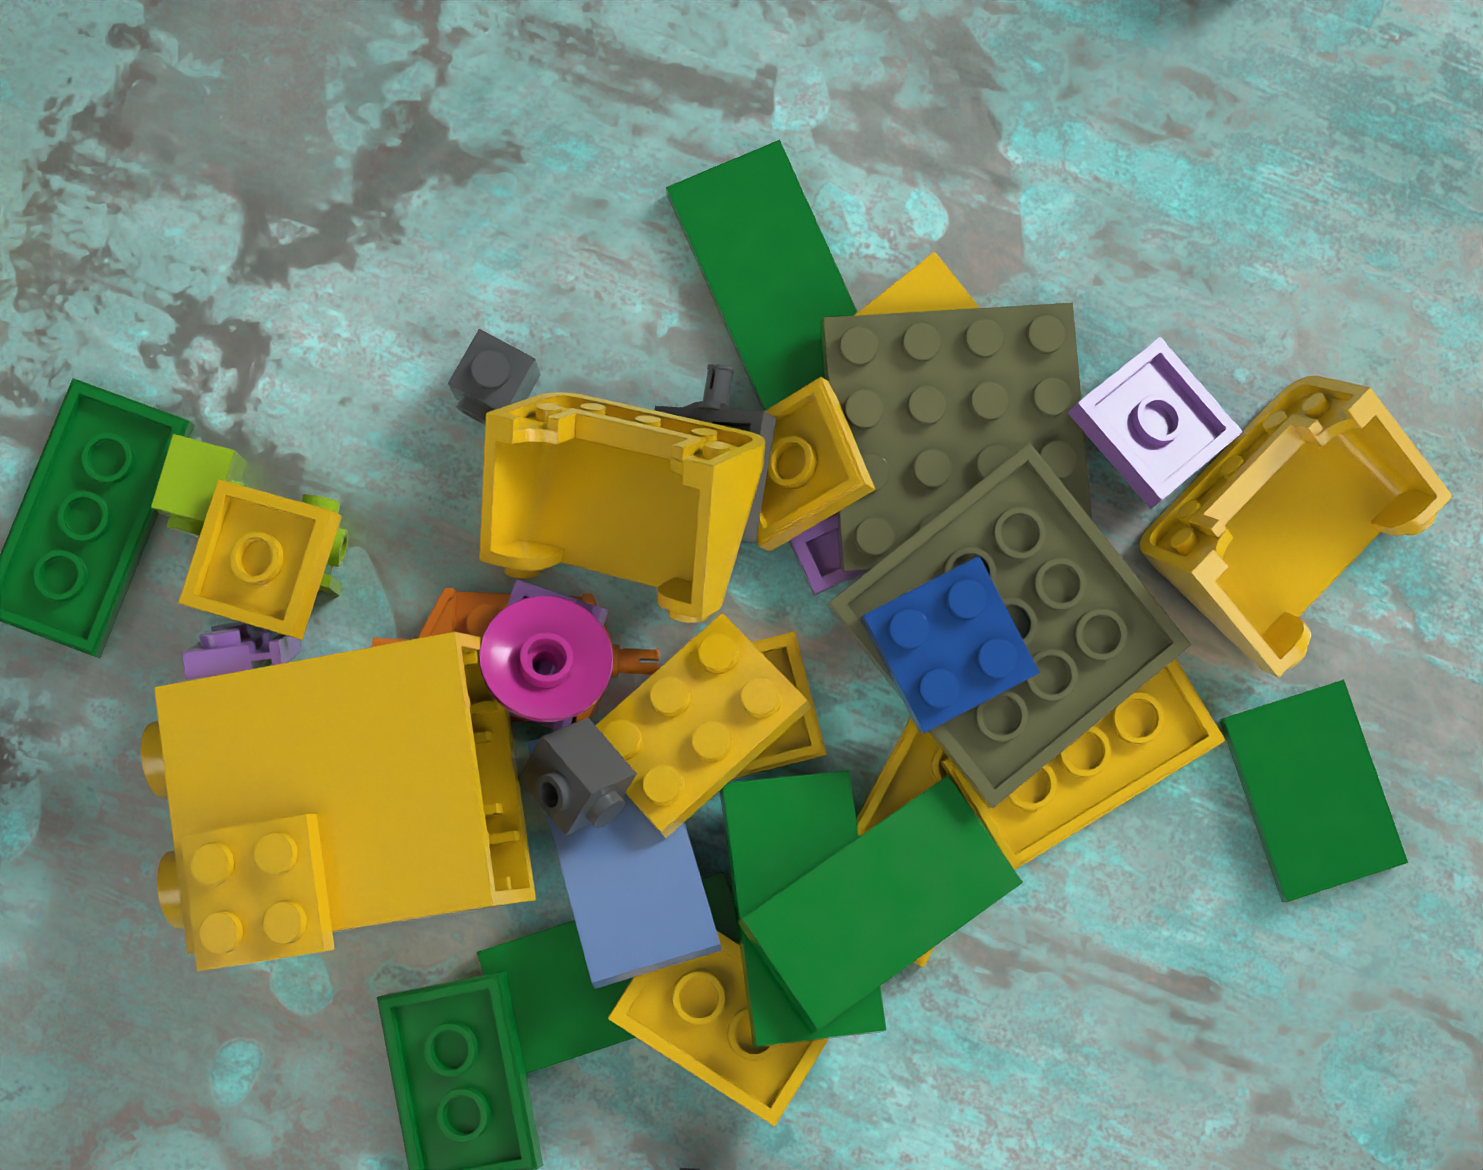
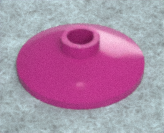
M536 596L517 601L494 617L482 638L479 662L481 675L486 687L504 708L529 720L556 722L583 713L601 697L611 676L613 652L611 642L604 627L588 610L563 598ZM539 660H547L554 664L556 672L552 675H541L535 672L532 665Z

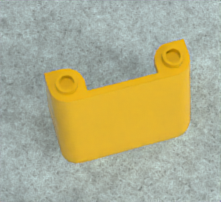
M1307 376L1298 379L1283 389L1149 526L1139 542V550L1157 571L1262 671L1279 678L1286 670L1297 665L1306 655L1307 646L1311 639V631L1304 621L1299 618L1305 610L1380 532L1391 536H1413L1425 531L1436 519L1438 511L1453 495L1371 387L1321 376Z
M568 392L539 394L487 412L479 561L503 567L504 573L514 578H536L542 575V569L559 563H565L657 587V604L669 611L668 615L670 618L687 623L705 621L709 615L717 612L722 607L763 470L766 441L764 437L749 431Z

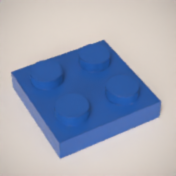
M980 556L860 617L920 734L949 721L1040 673Z

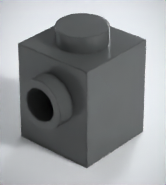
M478 329L448 385L456 400L459 401L456 408L470 418L485 425L487 412L528 399L541 374L534 357Z
M585 718L542 736L521 771L518 780L565 835H569L591 824L595 828H600L611 822L623 810L625 801L622 797L637 773L589 718Z

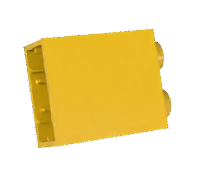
M450 632L154 687L158 721L149 723L144 729L141 739V761L144 775L151 790L159 798L168 799L174 850L166 852L160 860L157 872V891L159 902L167 921L174 928L184 929L187 954L194 953L180 835L301 814H317L332 932L536 900L509 710L504 708L489 692L481 675L479 655L483 637Z

